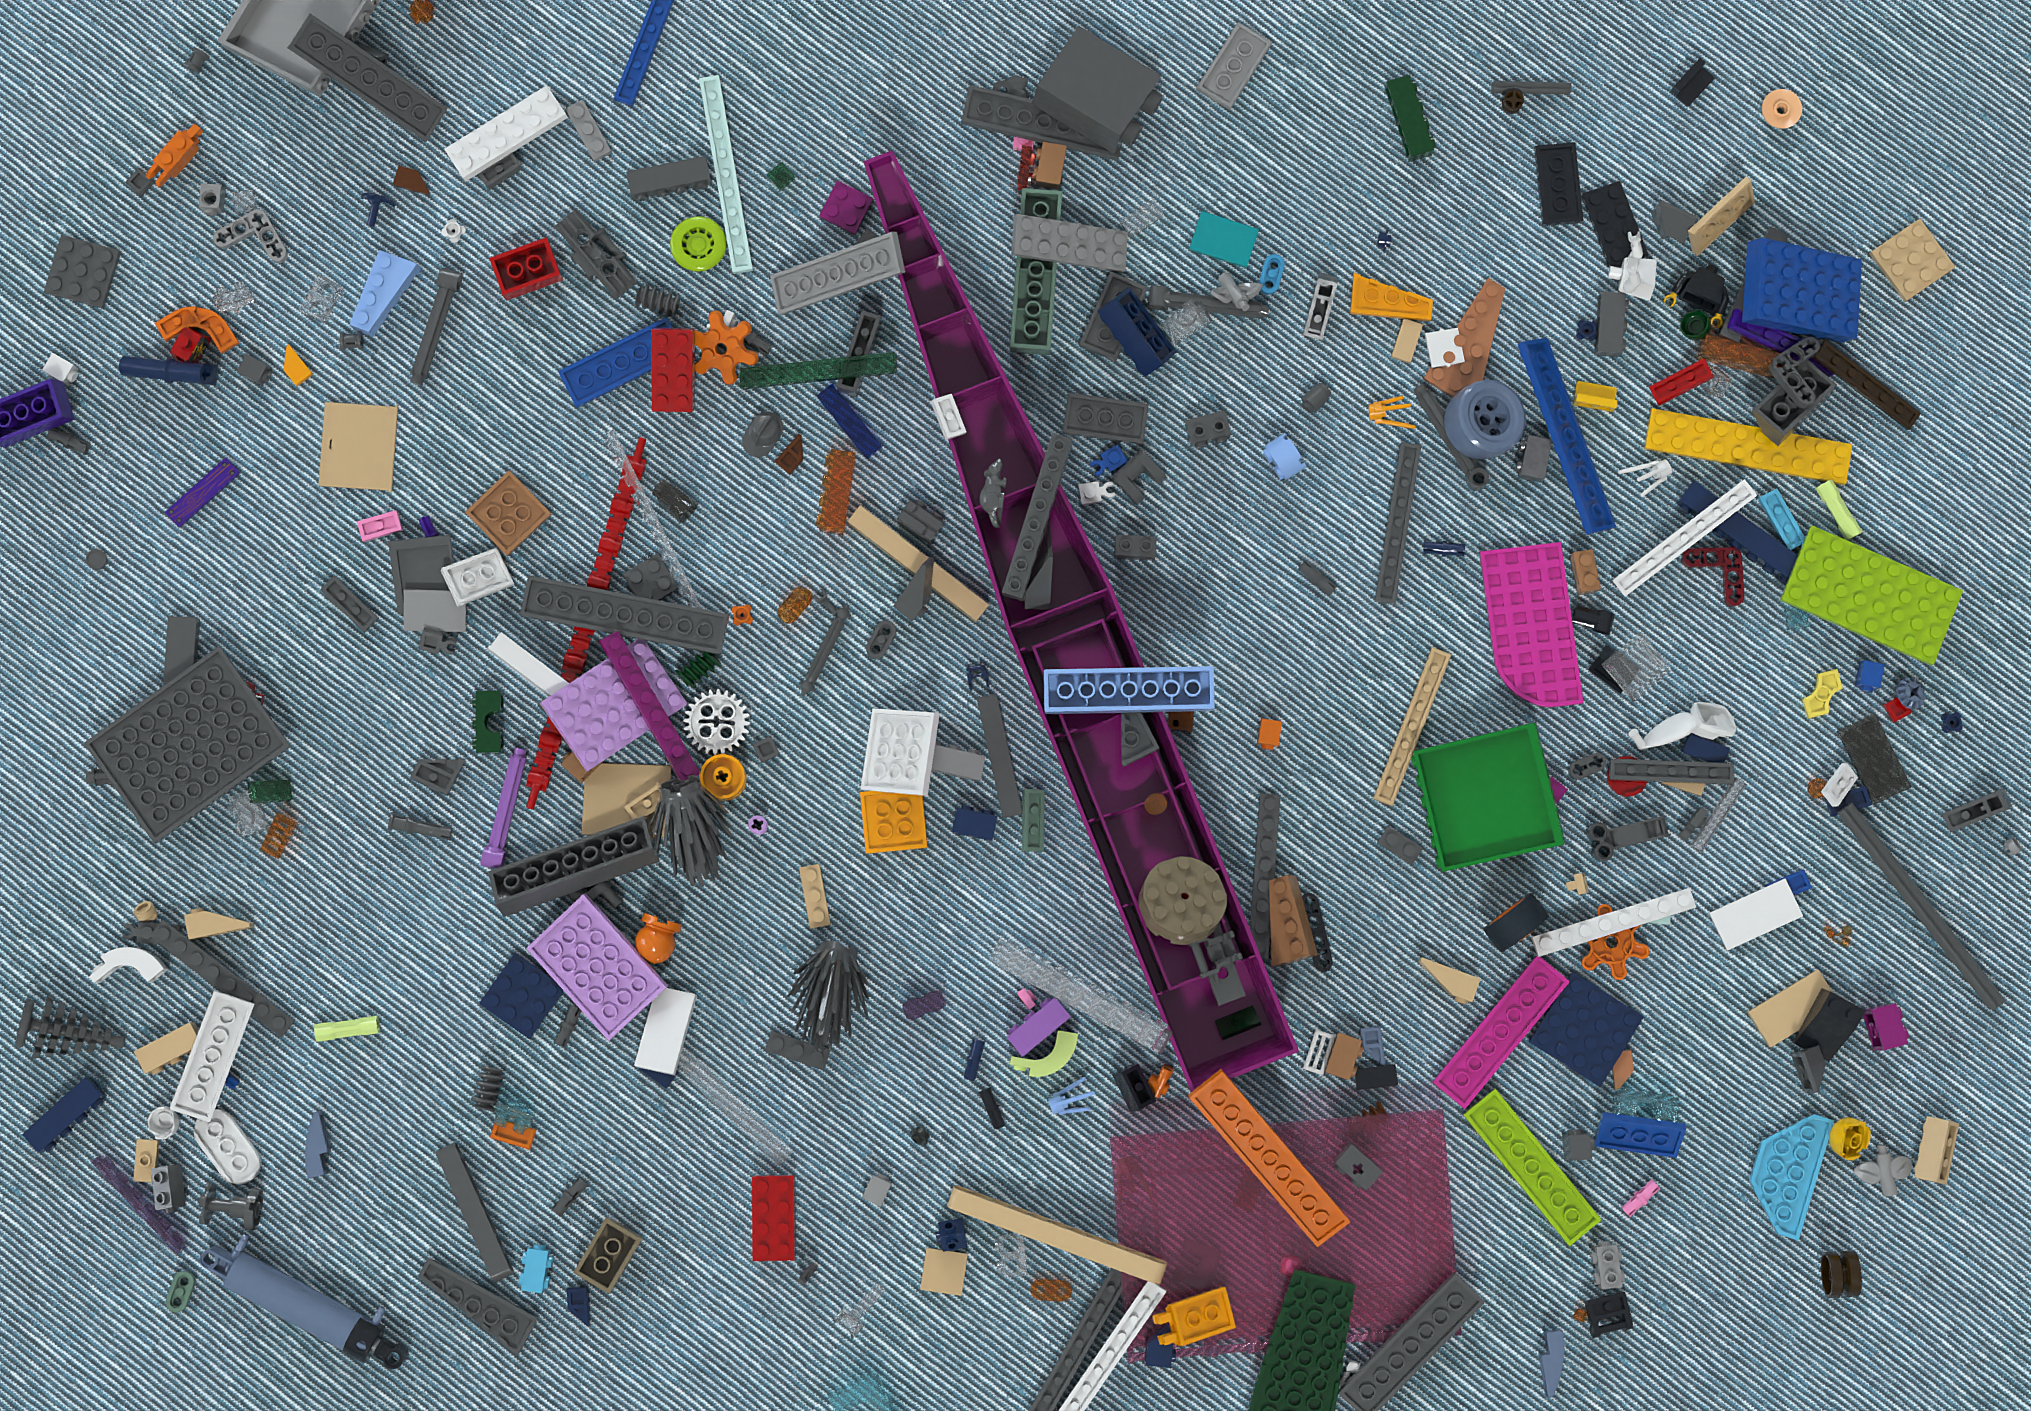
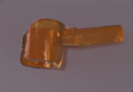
M1579 1308L1576 1309L1573 1316L1574 1319L1583 1323L1586 1317H1588L1587 1312Z

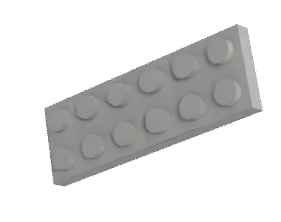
M1015 214L1013 217L1011 255L1123 273L1126 271L1128 232Z

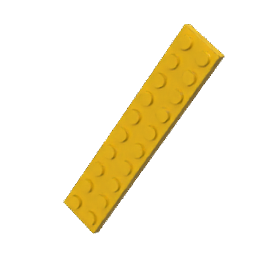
M1652 408L1650 410L1644 449L1824 482L1832 479L1835 484L1845 485L1847 483L1853 444L1792 433L1777 446L1762 433L1759 427Z

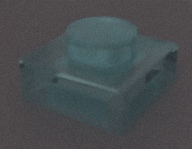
M1798 608L1784 610L1787 630L1809 627L1807 612Z

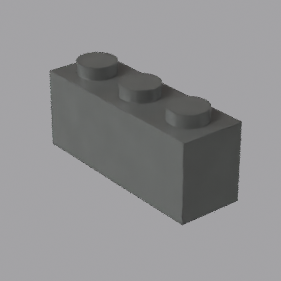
M1602 291L1599 294L1594 355L1619 357L1622 351L1625 352L1626 339H1623V333L1627 330L1628 322L1624 318L1625 312L1628 311L1629 307L1626 293Z

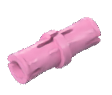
M1650 1179L1638 1192L1635 1191L1633 1193L1634 1196L1621 1208L1631 1218L1639 1208L1648 1204L1647 1201L1660 1190V1187Z

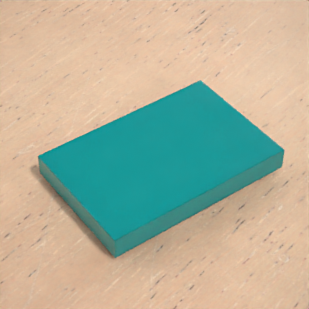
M1201 211L1189 250L1247 268L1259 229Z

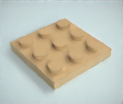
M1918 219L1869 253L1904 302L1955 268V265L1921 219Z

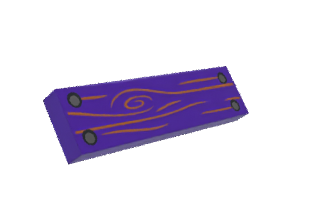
M227 458L223 459L166 510L165 513L181 528L241 473Z

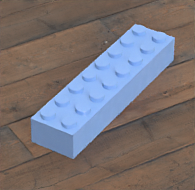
M1214 666L1044 670L1045 714L1214 711Z

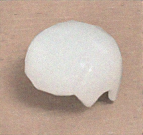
M168 1106L157 1107L149 1115L148 1130L155 1135V1139H167L174 1135L179 1128V1117Z

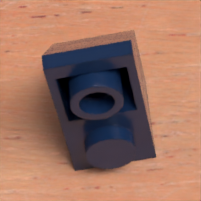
M1169 1323L1146 1340L1144 1357L1146 1366L1171 1368V1362H1175L1176 1350L1173 1349V1343L1159 1345L1157 1337L1171 1332Z

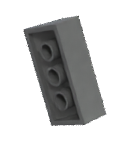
M1809 360L1796 368L1797 372L1815 394V400L1808 408H1799L1779 384L1752 410L1762 433L1777 446L1811 416L1832 395L1837 386L1836 383ZM1787 379L1789 385H1797L1794 379ZM1806 396L1801 397L1802 400L1808 399Z

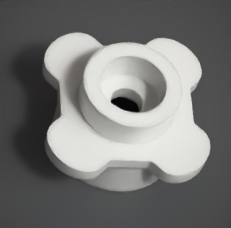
M450 219L441 233L443 236L450 238L452 243H457L459 237L466 232V228L460 226L455 219Z

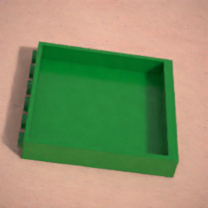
M1536 722L1413 751L1414 755L1411 756L1413 767H1417L1418 771L1416 782L1418 788L1422 787L1423 796H1421L1423 808H1427L1428 816H1426V823L1428 828H1432L1433 836H1430L1432 847L1437 849L1438 856H1435L1438 868H1441L1442 872L1560 846L1566 843Z

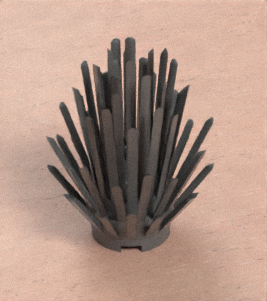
M688 775V780H679L677 777L661 784L662 788H659L660 798L648 827L652 826L656 820L653 835L656 834L655 855L659 852L663 824H665L664 847L667 846L669 830L671 864L673 863L674 877L677 875L678 857L679 867L683 869V874L686 873V879H690L691 886L695 885V876L697 875L699 886L704 887L702 874L704 879L707 880L710 871L711 879L714 882V873L716 878L719 879V865L716 856H722L723 854L725 860L729 861L718 838L719 832L704 805L728 837L732 838V834L726 828V826L732 828L711 801L724 813L729 812L723 807L721 801L701 785L699 776Z
M838 941L821 942L820 947L817 946L816 953L792 973L800 974L806 969L792 985V990L786 996H795L804 984L803 990L791 1011L794 1012L807 991L798 1014L799 1019L795 1032L798 1031L807 1008L808 1011L803 1024L805 1029L802 1041L805 1040L808 1027H810L808 1033L810 1038L809 1045L814 1042L813 1050L815 1052H822L828 1040L829 1052L831 1051L833 1041L835 1045H840L841 1021L845 1032L847 1033L848 1031V1036L851 1038V988L853 989L857 1011L860 1012L861 1010L860 1000L864 1013L868 1017L864 1000L865 997L869 999V995L864 983L866 985L870 984L857 962L858 952L851 945H849V948L840 946Z

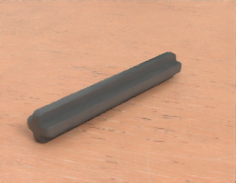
M1493 81L1491 85L1493 93H1507L1511 90H1517L1522 94L1569 95L1572 89L1571 83Z

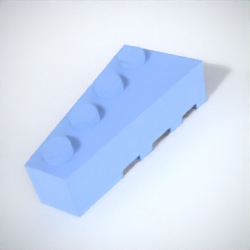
M379 250L349 325L355 331H361L363 334L373 337L388 317L391 309L399 302L401 295L409 288L411 281L421 271L418 264Z

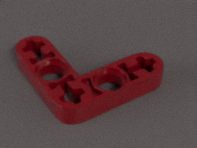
M1734 547L1691 548L1682 554L1681 562L1687 568L1722 567L1725 603L1730 607H1736L1743 602L1744 582L1740 550ZM1700 552H1702L1701 559H1696L1692 563H1690V560H1686L1690 553H1692L1693 557H1699L1701 555ZM1708 552H1713L1716 555L1717 560L1715 563H1709L1706 560ZM1730 552L1737 557L1733 560V566L1737 565L1738 568L1727 569V566L1731 565V559L1727 558ZM1729 572H1735L1738 575L1737 582L1732 583L1728 580ZM1738 585L1739 588L1734 589L1735 596H1739V599L1734 603L1733 599H1729V596L1733 594V588L1728 589V586L1734 587Z

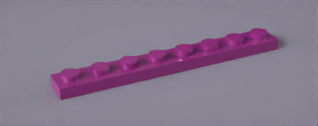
M619 631L599 641L600 645L679 780H688V775L698 776L700 774L699 769Z

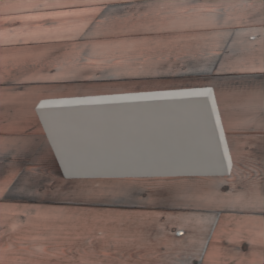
M1238 22L1196 87V90L1226 109L1231 110L1271 47L1272 42Z

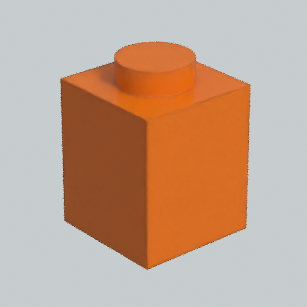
M1263 718L1260 720L1257 745H1261V749L1273 750V747L1277 748L1279 746L1282 721Z

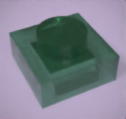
M783 162L767 174V177L779 191L795 180V176Z

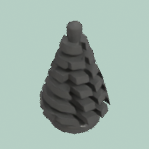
M50 994L46 997L40 1020L32 1017L34 1000L26 998L15 1047L21 1048L24 1046L29 1031L37 1032L32 1059L39 1058L46 1033L50 1034L46 1057L53 1056L58 1036H63L59 1056L67 1054L71 1038L75 1039L73 1054L80 1053L83 1041H88L87 1052H94L96 1043L101 1044L100 1051L107 1050L109 1045L120 1049L125 1045V1037L111 1035L112 1030L106 1027L104 1033L99 1032L100 1023L95 1020L92 1029L87 1030L89 1016L82 1014L79 1028L74 1027L77 1010L73 1007L70 1008L66 1025H62L65 1003L60 1000L55 1012L54 1022H49L54 999Z

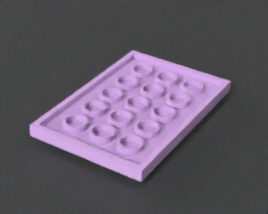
M636 639L627 645L667 716L670 717L685 707L687 702L646 642ZM609 658L540 703L586 772L650 730Z
M586 893L577 899L526 948L608 1041L668 987L667 983Z

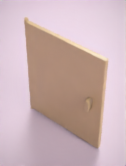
M325 402L318 486L385 490L392 493L398 405L391 407Z
M601 763L584 783L581 835H592L633 820L625 806L658 783L661 786L662 783L671 780L672 767L670 765ZM653 814L646 818L649 824ZM656 820L653 822V825L650 826L652 832L654 831ZM663 824L661 838H664L665 824Z

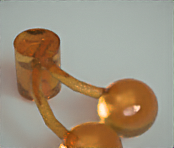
M1830 926L1824 928L1827 937L1832 938L1834 942L1842 944L1844 947L1850 945L1851 941L1848 938L1852 933L1850 926H1844L1839 934H1835ZM1841 934L1846 936L1842 938L1841 942L1836 941L1833 937Z

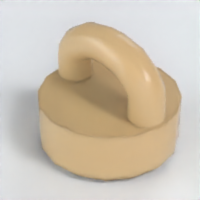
M150 901L142 902L134 909V915L141 922H151L158 916L155 906Z

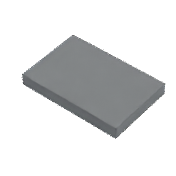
M404 589V631H423L424 628L442 632H466L467 603L457 607L450 590Z

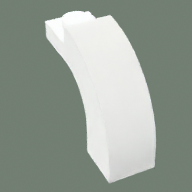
M123 947L103 954L101 958L105 964L97 965L92 970L94 973L89 977L94 983H101L120 967L129 965L136 968L147 982H154L168 971L169 968L152 952L139 948Z

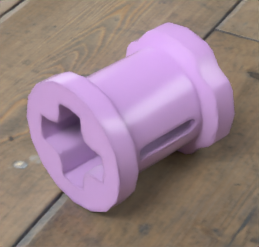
M756 815L750 818L748 827L752 833L762 835L767 831L768 823L762 816ZM756 820L763 822L761 830L753 829Z

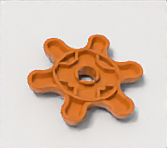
M714 310L708 316L710 329L705 333L695 330V345L702 351L701 358L695 362V371L703 375L709 369L717 368L722 374L723 381L728 385H732L737 381L735 371L737 364L746 363L753 366L759 360L758 354L755 351L749 350L744 346V338L751 333L752 327L748 321H741L735 327H728L724 323L722 313ZM719 343L725 344L727 347L726 353L720 354L717 348Z
M1602 904L1597 909L1598 916L1613 912L1612 908L1607 904ZM1641 925L1588 941L1590 952L1582 959V967L1585 970L1591 971L1597 965L1606 963L1611 968V974L1614 979H1624L1627 975L1625 962L1629 957L1645 959L1649 955L1648 946L1640 944L1634 939V932ZM1609 936H1613L1617 941L1614 948H1609L1606 944V939Z

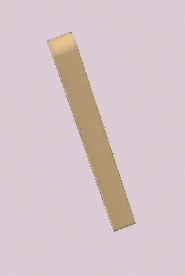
M953 1186L947 1205L950 1209L1140 1279L1161 1284L1167 1262L973 1190L961 1186Z

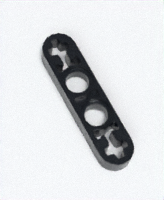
M1306 893L1302 895L1303 902L1306 901V897H1309L1310 900H1314V903L1311 904L1312 911L1317 910V913H1311L1307 917L1308 919L1316 917L1319 920V926L1311 928L1313 939L1321 937L1324 941L1323 947L1320 949L1316 948V950L1321 952L1326 949L1327 954L1322 955L1324 960H1328V964L1325 965L1326 968L1323 969L1322 966L1317 964L1320 961V955L1312 957L1313 965L1317 971L1326 972L1331 969L1333 961L1319 901L1314 894ZM1304 905L1306 912H1309L1308 905Z

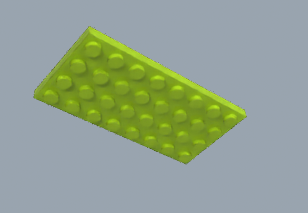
M1811 525L1780 601L1932 666L1936 661L1963 590Z

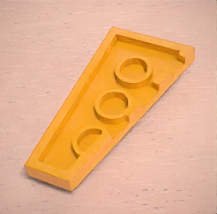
M1356 273L1353 274L1350 314L1431 321L1432 299L1397 289V287L1392 285L1388 286L1379 283L1377 280L1368 279Z

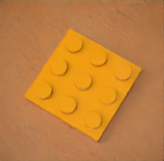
M877 791L860 792L866 854L928 848L923 796Z

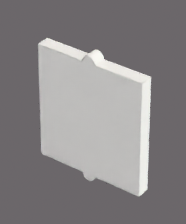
M1458 328L1440 329L1436 332L1425 333L1431 368L1443 366L1449 368L1451 365L1465 362L1462 346L1458 347L1454 344L1455 336L1459 335ZM1451 351L1454 353L1455 360L1452 363L1444 361L1443 355L1445 352Z

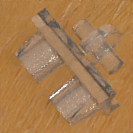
M244 281L236 282L234 284L235 290L228 291L226 287L216 288V296H213V302L217 305L219 312L233 310L235 315H239L240 308L255 302L253 294Z

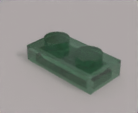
M290 779L251 781L247 784L250 804L288 802L293 799Z

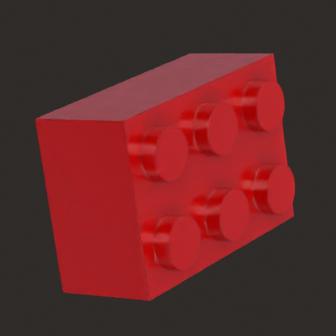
M547 237L489 258L502 295L506 301L563 281Z

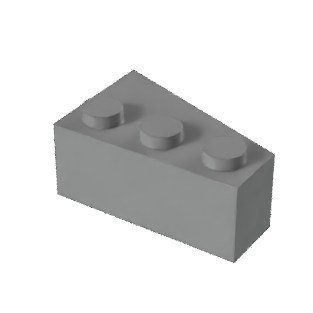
M935 742L931 772L944 773L949 776L973 781L981 780L986 756L979 755L980 751L968 749L966 752L961 751L960 746L949 744L948 747L941 746V742Z

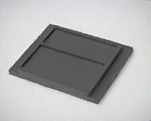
M450 535L388 541L398 615L404 614V589L449 590L441 573V568L454 564Z

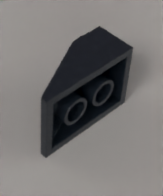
M1821 988L1792 1043L1803 1049L1819 1045L1824 1060L1829 1062L1855 1031L1866 1010L1831 991Z

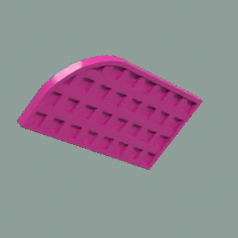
M1561 542L1480 551L1479 556L1495 668L1503 683L1516 696L1536 706L1553 708L1583 704Z

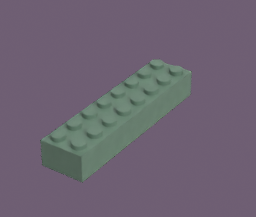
M1022 188L1020 214L1060 221L1063 191ZM1017 256L1010 352L1050 355L1057 272L1056 262Z

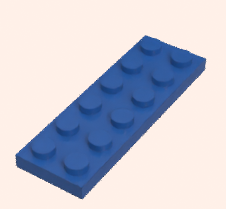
M668 318L661 319L559 370L558 373L576 408L651 372V329L672 328Z

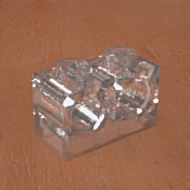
M318 274L299 310L312 319L325 324L326 320L329 321L334 312L332 309L335 304L341 301L344 289L339 284ZM331 287V294L324 295V290ZM317 305H322V310L319 313H314V308Z
M1018 1233L998 1235L999 1240H995L996 1253L1000 1252L1001 1261H997L998 1274L1002 1273V1278L1028 1276L1024 1236ZM1007 1239H1012L1016 1243V1247L1011 1251L1004 1248L1003 1244ZM1010 1260L1016 1261L1018 1264L1017 1270L1013 1272L1008 1271L1006 1263Z

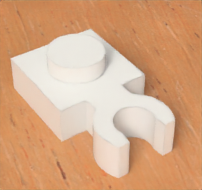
M1098 481L1078 484L1081 505L1101 503L1102 496L1109 499L1114 498L1115 493H1108L1106 491L1108 487L1113 486V482H1107L1102 487H1099Z

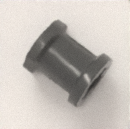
M194 47L193 54L188 62L185 61L184 66L200 74V68L205 60H209L210 57L205 52Z
M358 331L357 334L341 332V350H346V348L362 350V332Z

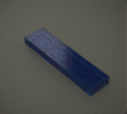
M833 384L816 395L817 399L866 460L882 448V445Z

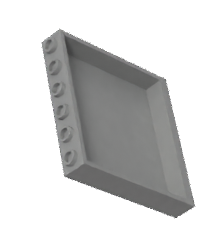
M242 0L219 37L218 42L232 53L321 97L332 78L287 48L310 13L354 43L381 0Z

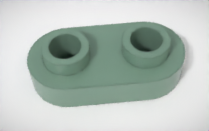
M190 1271L178 1272L173 1278L166 1298V1306L171 1312H181L189 1304L196 1283L195 1276ZM184 1277L188 1279L187 1285H184L182 1282ZM177 1297L181 1299L180 1305L175 1303Z

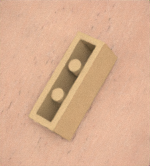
M189 1022L134 1051L145 1074L152 1073V1075H156L164 1071V1066L168 1064L173 1066L183 1061V1056L190 1055L199 1031L195 1022Z
M1927 1116L1923 1125L1922 1142L1919 1144L1918 1161L1914 1168L1915 1178L1947 1185L1959 1123Z

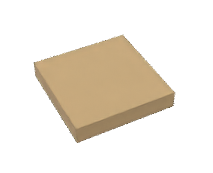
M926 1248L920 1290L962 1296L968 1254L954 1251L943 1252L941 1249Z

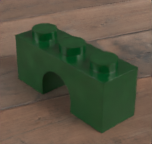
M476 691V696L472 698L473 709H476V717L472 718V727L476 729V737L472 739L473 750H476V753L479 755L504 754V734L502 732H492L487 726V721L491 715L504 713V693L502 691Z

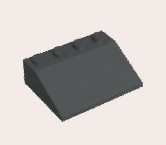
M1049 520L1023 599L1025 609L1050 610L1053 551Z

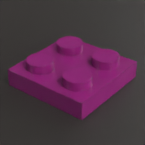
M837 181L819 218L856 235L873 202V198Z

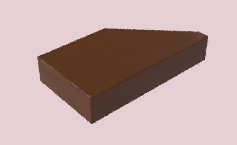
M398 166L393 181L394 186L430 196V192L417 170Z
M800 434L774 461L788 475H791L803 462L802 435Z

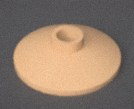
M1777 89L1770 92L1762 103V115L1765 121L1775 128L1785 129L1793 126L1798 122L1802 114L1800 99L1795 93L1786 89ZM1777 108H1781L1783 114H1779Z

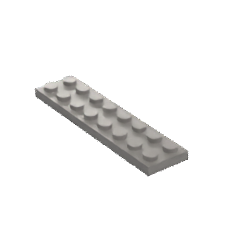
M890 232L772 274L770 278L778 315H784L903 274L905 269L897 232Z

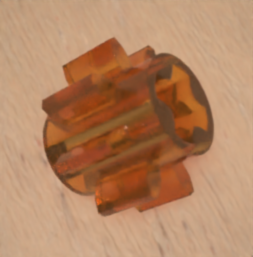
M415 0L409 7L411 11L409 15L416 24L420 21L426 24L434 16L432 12L434 10L433 5L428 0L423 2Z

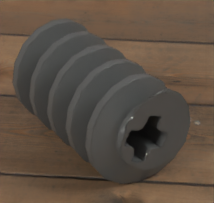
M647 283L644 288L640 286L636 295L635 306L638 307L642 303L643 309L649 307L651 312L657 309L658 314H662L665 311L666 317L672 314L674 319L680 304V294L678 293L675 298H672V291L665 295V289L662 288L658 293L657 286L649 290V283Z
M481 1065V1068L486 1072L478 1074L483 1081H476V1084L481 1088L474 1089L473 1092L478 1097L471 1098L476 1103L472 1106L493 1112L495 1108L491 1104L498 1103V1100L493 1096L500 1095L496 1088L503 1087V1084L498 1080L505 1079V1076L501 1073L503 1070Z

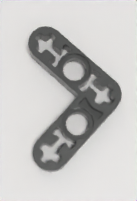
M1814 337L1804 338L1776 356L1769 364L1771 374L1792 401L1802 409L1808 408L1814 402L1815 394L1795 368L1818 352L1820 343ZM1806 346H1812V348H1809L1805 352L1803 351V349ZM1791 352H1794L1798 355V361L1791 359ZM1787 379H1794L1797 385H1789ZM1806 396L1808 398L1807 400H1802L1801 397Z

